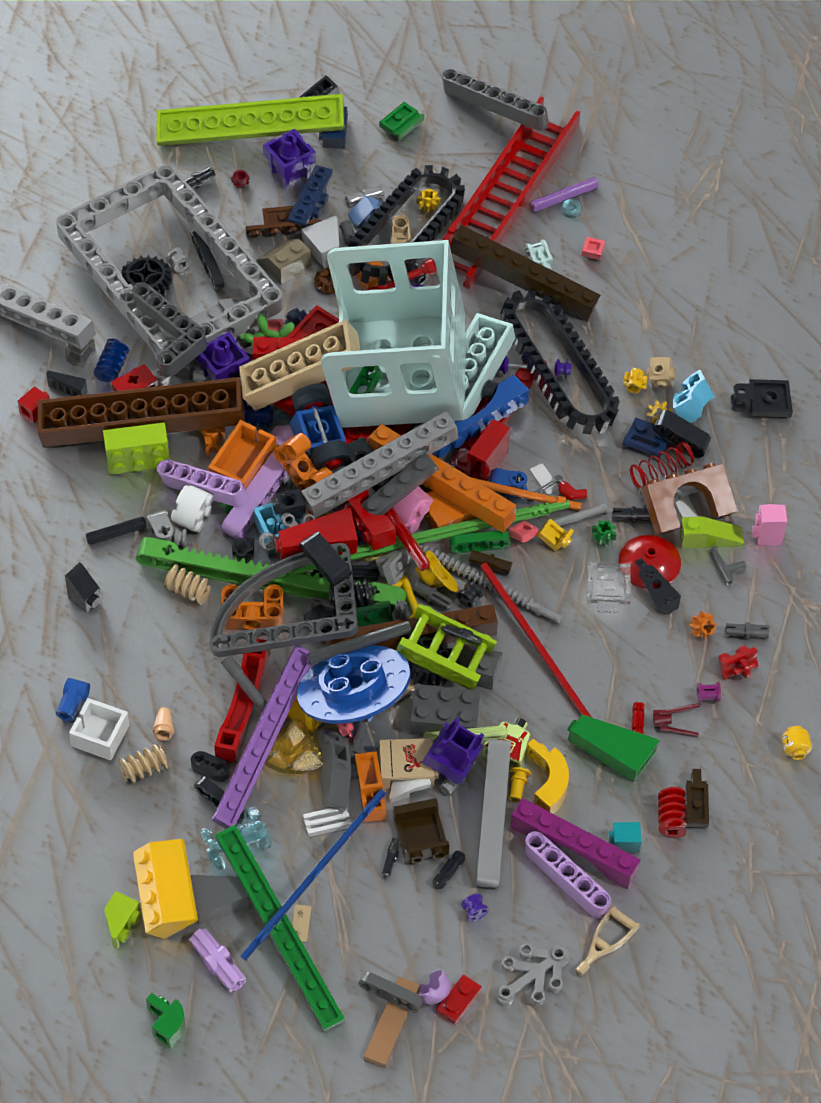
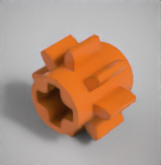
M700 611L699 615H693L689 624L693 629L692 634L704 639L707 638V635L714 634L715 627L717 626L713 621L714 615Z

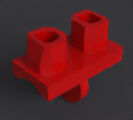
M744 645L736 650L735 655L730 656L727 653L719 655L718 659L722 678L726 680L739 674L744 678L750 677V670L759 667L757 661L758 650L755 647L748 649Z

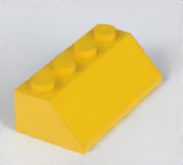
M174 839L149 842L135 850L133 857L146 933L166 939L198 921L184 840Z

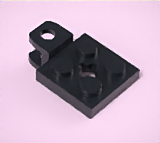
M749 379L748 383L734 385V394L730 397L733 410L750 412L751 409L752 416L792 417L793 409L789 380ZM767 396H771V398L775 400H768ZM735 401H741L743 404H737Z

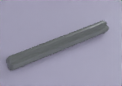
M405 621L308 653V659L311 664L330 659L338 654H346L412 632L409 621Z

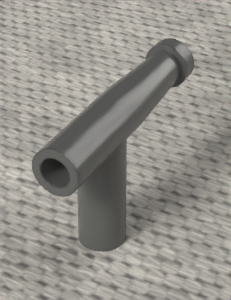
M713 547L710 549V553L713 555L726 584H732L734 579L730 573L746 569L745 561L726 566L718 552V548Z

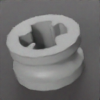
M176 528L174 543L185 548L187 529L180 531L179 528Z

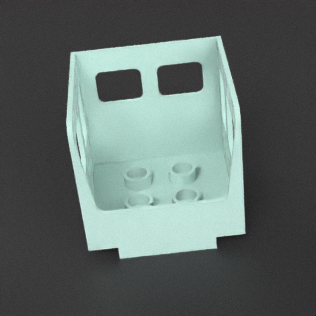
M449 240L331 249L327 253V261L339 307V322L347 320L358 332L360 351L331 352L324 354L321 358L322 369L341 427L426 423L446 411L453 421L463 420L466 374L465 311ZM417 258L434 259L440 284L425 287L411 286L405 260ZM387 261L390 264L395 288L357 291L354 289L348 264ZM363 366L380 367L382 377L373 393H349ZM354 367L348 371H342L343 368ZM361 386L357 393H364L367 386Z

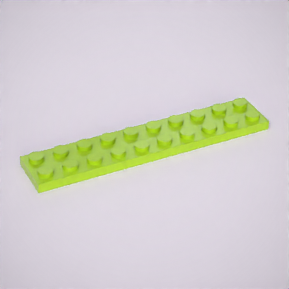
M343 94L156 110V142L158 146L280 136L293 129L299 134L344 130Z

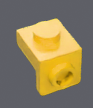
M550 518L545 522L537 536L554 551H557L559 548H566L572 541L570 536L574 530L570 528L565 531Z

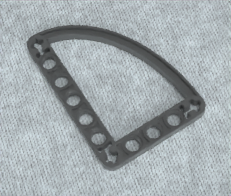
M343 543L332 544L331 546L338 554L343 552L342 558L352 572L351 554L348 546ZM301 552L261 570L240 585L225 600L212 623L209 638L212 654L216 657H226L354 636L358 631V618L353 572L351 576L334 586L336 617L223 634L228 619L235 609L254 591L273 579L297 568L312 564V562L304 552ZM342 586L350 587L347 593L339 592ZM344 604L352 606L349 611L340 610ZM350 623V628L346 629V624ZM324 626L332 627L329 633L321 632ZM303 629L311 630L308 636L299 635ZM283 632H287L290 634L289 637L285 640H280L278 638V636ZM260 636L268 637L265 643L257 642ZM238 640H247L244 646H236ZM222 643L223 645L221 646V648L217 649V647L219 646L218 644Z

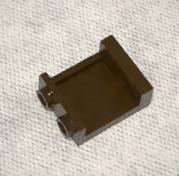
M437 798L393 807V820L405 864H417L426 859H441L449 855V842L446 841L440 820Z

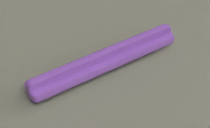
M592 177L530 202V207L534 212L598 188L599 181L596 177Z

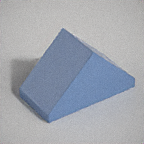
M365 195L349 212L348 217L356 230L360 229L371 215H374V212L383 203L382 201Z

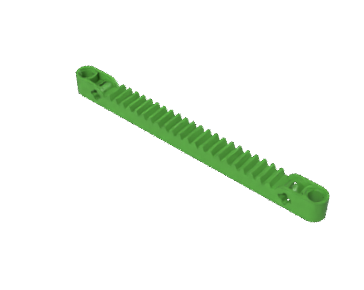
M150 537L141 540L136 555V561L144 566L170 571L174 565H178V572L185 568V574L192 571L193 576L200 575L203 578L242 585L251 578V573L259 572L270 566L267 563L262 567L260 561L254 565L253 560H250L247 564L245 563V558H242L240 562H237V557L229 560V555L222 559L220 553L213 557L212 552L205 555L204 550L197 554L195 548L191 552H188V547L179 550L178 546L171 541ZM310 571L306 575H303V572L276 578L259 588L265 590L269 585H278L283 589V594L312 599L315 595L330 600L329 582L324 576L319 578V573L311 576ZM372 582L373 590L376 589V592H374V603L390 601L392 614L397 600H406L407 593L404 589Z

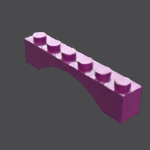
M524 798L521 799L511 814L510 828L525 836L535 831L542 833L551 842L580 855L600 870L609 880L626 889H629L639 872L641 859Z

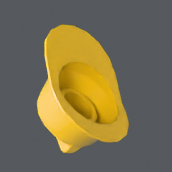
M430 550L426 551V557L430 561V568L421 571L418 566L415 568L421 581L432 588L446 586L451 591L458 592V584L452 575L443 567L433 552Z

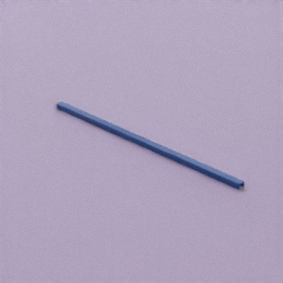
M382 788L242 953L241 958L247 961L384 798L387 792L385 793Z

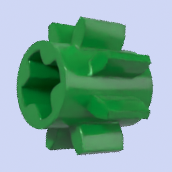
M599 520L597 526H592V540H596L599 546H610L611 540L616 541L617 527L612 526L609 520Z

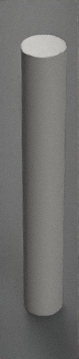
M603 504L554 519L553 521L559 526H563L607 512V507Z

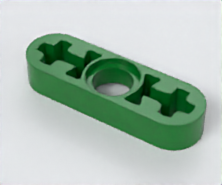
M363 366L349 393H373L382 377L380 367ZM361 386H367L364 393H357Z
M501 531L459 534L451 537L449 540L451 552L455 554L471 553L472 550L478 552L501 550L509 547L511 544L507 531L504 533Z

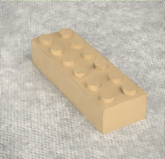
M344 320L240 366L243 399L256 411L292 395L304 386L325 381L326 378L321 365L322 356L331 352L360 351L358 332L347 320ZM354 367L343 368L342 371L345 372Z

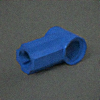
M67 678L56 716L66 722L74 721L82 701L85 702L88 698L90 683Z

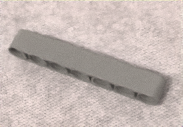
M489 739L476 886L499 888L511 741Z

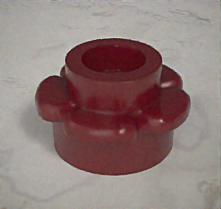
M237 170L233 173L231 182L234 186L244 187L249 184L250 177L246 171Z

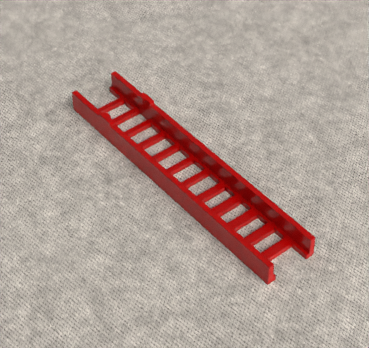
M540 96L536 103L544 106V97ZM575 111L565 128L549 122V126L545 130L559 135L557 140L533 131L534 129L521 124L462 212L451 224L442 240H449L450 245L460 225L465 227L471 225L493 234L489 239L500 244L579 126L580 111ZM527 139H531L551 147L549 152H546L525 142ZM522 151L543 161L539 165L517 156V153ZM513 163L535 173L530 177L508 167ZM504 174L527 185L522 191L499 180ZM494 187H497L519 197L515 203H512L490 193ZM487 199L510 210L504 216L482 207ZM479 212L501 221V224L496 229L473 218ZM453 261L456 269L467 273L463 287L470 289L483 269L474 264L470 268Z

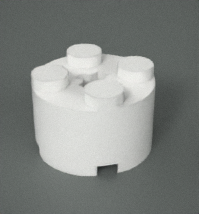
M185 485L176 500L177 507L176 510L173 509L171 522L200 533L204 524L203 518H208L213 506H211L214 495L195 486Z

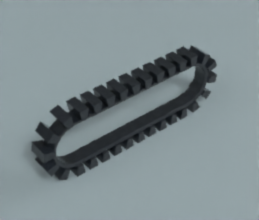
M425 165L424 174L418 168L413 169L411 175H407L404 178V181L398 185V188L394 189L392 195L386 198V202H383L380 208H377L374 212V215H371L368 221L362 225L361 229L355 233V236H352L347 247L367 246L420 186L425 184L442 186L451 196L410 243L434 240L438 233L440 234L443 230V227H446L449 220H452L455 213H458L461 209L465 185H460L461 178L457 174L449 179V169L445 167L441 168L440 174L433 173V165ZM417 259L405 260L406 269L408 270ZM366 262L349 264V272L352 276H355L360 271L362 272L361 282L368 284L370 276L378 278V286L386 285L387 276L394 282L390 264L386 266H373Z
M528 289L526 298H523L520 290L513 292L511 299L507 297L500 313L502 314L500 320L513 324L515 340L512 345L516 346L515 350L518 355L522 354L521 360L523 363H528L526 368L530 373H533L532 377L535 382H539L538 387L541 392L545 391L544 396L546 400H551V408L553 410L557 409L556 416L558 419L568 416L569 419L566 427L571 430L574 429L576 423L584 425L582 434L591 435L594 426L599 434L606 432L608 425L612 427L618 414L619 397H612L615 390L611 385L607 386L609 381L606 376L601 377L603 374L600 367L596 368L597 362L594 358L590 359L591 353L588 348L584 350L586 345L582 340H579L580 336L577 331L573 332L574 327L571 322L567 323L568 317L565 313L561 314L562 308L559 304L550 308L552 297L545 294L541 301L535 299V290ZM532 309L541 313L547 319L603 407L602 413L598 415L584 414L572 405L517 318L516 311Z

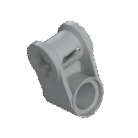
M166 509L145 516L149 530L154 538L174 543V529Z

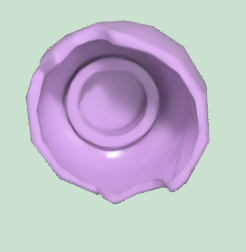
M437 970L429 974V984H420V993L418 995L423 998L425 1004H437L449 995L451 984L444 970Z

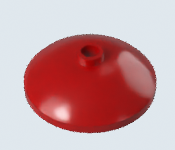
M641 535L634 537L624 544L619 553L618 565L622 575L630 583L640 588L647 589L639 576L640 568L635 563L641 557L647 565H653L669 583H672L677 578L681 569V557L677 548L671 542L659 536ZM658 583L652 584L653 588H660Z

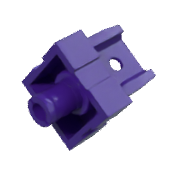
M295 129L263 144V155L269 161L270 172L272 174L277 173L283 179L285 189L289 188L291 182L301 177L309 178L311 165L316 163V151L303 140V137Z
M230 332L217 337L209 343L207 342V348L195 358L201 365L204 377L208 376L212 380L237 377L241 379L239 367L250 362V357L243 348L238 346L237 341Z
M455 718L451 724H444L421 763L434 771H439L447 779L460 786L469 772L472 763L484 746L481 744L484 734L475 735L459 724L460 719Z

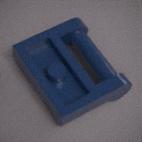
M635 417L627 435L624 437L622 446L626 448L632 447L657 457L659 452H665L669 442L653 431L655 424ZM661 453V454L659 455V459H660V460H661V458H662V456H663L664 453Z

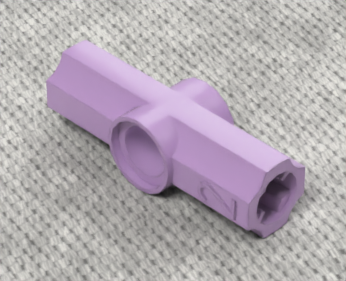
M206 928L197 930L189 939L191 945L202 957L208 971L212 975L216 974L229 992H236L246 982V977L233 963L228 950L223 945L220 946Z

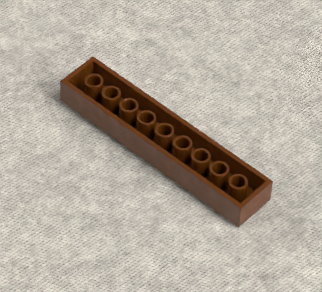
M240 377L38 400V436L43 447L104 441L103 430L165 423L166 433L236 426L240 420L245 422L244 399Z

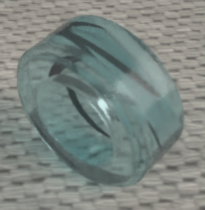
M574 199L566 200L562 207L563 214L568 218L578 217L581 214V203Z

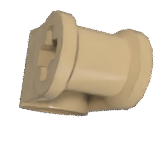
M396 215L392 219L391 244L410 243L409 219L405 215Z

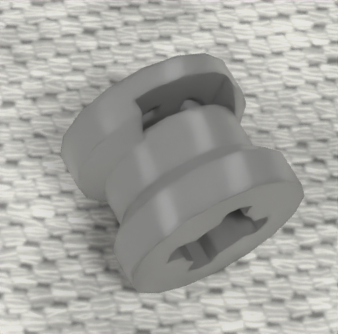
M181 248L171 250L166 257L167 262L172 265L173 270L177 273L185 271L191 263L190 258L185 255Z

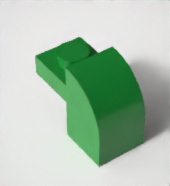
M151 993L146 998L147 1009L159 1017L152 1025L153 1036L171 1049L182 1037L185 1030L183 1007L177 999L170 1005L163 996L159 995L158 997Z

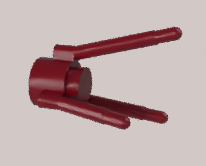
M700 703L671 709L653 710L654 727H660V732L668 731L698 737V732L668 727V724H672L671 714L698 708Z

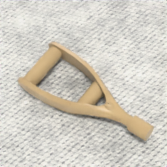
M612 906L597 926L586 960L582 961L575 969L576 973L582 976L593 961L622 947L639 929L640 923H636L616 909V906ZM610 916L630 929L621 940L613 945H609L598 937L600 930ZM595 946L598 947L601 951H596Z

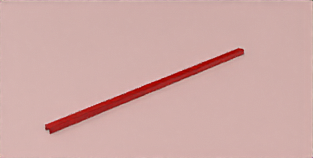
M483 563L480 567L579 714L591 717L488 564Z

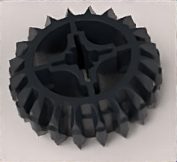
M149 254L144 258L140 255L139 259L133 257L132 262L127 261L126 266H122V277L128 284L134 286L140 282L146 283L162 296H166L167 291H170L173 283L172 271L168 263H165L163 259L158 260L157 256L151 258Z
M423 635L422 638L418 639L417 644L429 649L433 636L431 635L427 638ZM447 642L441 643L436 653L448 658L453 648H447ZM407 660L411 671L410 680H413L414 685L420 683L422 685L441 686L442 683L446 684L448 682V679Z

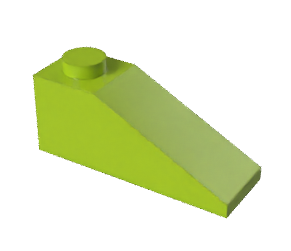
M703 516L682 517L679 533L682 549L744 546L741 526Z

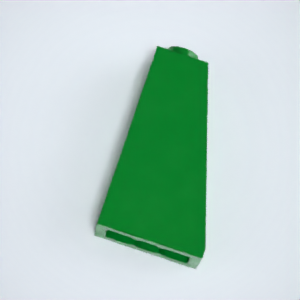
M581 715L577 721L574 719L567 729L569 731V742L632 782L636 780L653 757L660 740L585 715Z

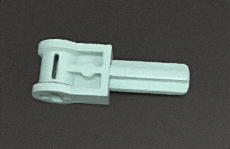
M540 240V243L532 245L529 243L525 244L527 258L551 269L553 258L545 240Z

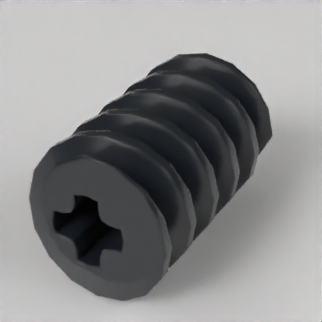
M363 579L362 585H359L358 580H355L356 606L358 601L361 606H365L366 600L369 605H373L374 590L372 581L368 585L366 579ZM329 583L331 607L334 604L336 608L334 587ZM342 586L339 589V592L347 593L350 590V587ZM344 604V608H348L349 604Z

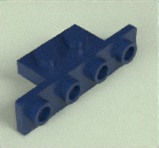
M319 165L314 166L288 217L289 222L306 226L309 220L320 218L322 207L327 204L329 198L327 184L333 174L332 169Z

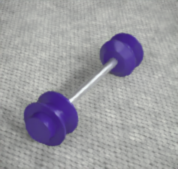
M505 356L497 372L502 371L505 375L508 372V367L526 368L527 364H511L508 357ZM557 359L554 366H548L550 370H554V375L557 379L559 375H564L565 379H567V375H571L572 363H568V359L565 363H561Z

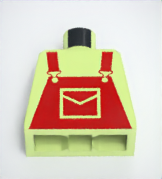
M516 718L513 725L503 721L499 726H506L508 731L507 738L496 740L511 741L509 769L511 767H522L526 756L527 743L530 742V733L525 730L528 723L522 718ZM489 740L484 742L482 748V757L485 758L488 756Z

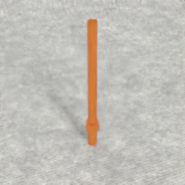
M472 478L495 492L542 503L549 502V504L566 502V497H553ZM568 500L570 503V508L568 509L580 511L581 503Z

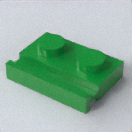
M403 102L379 121V127L392 136H397L398 140H401L424 121V114H419L418 110Z

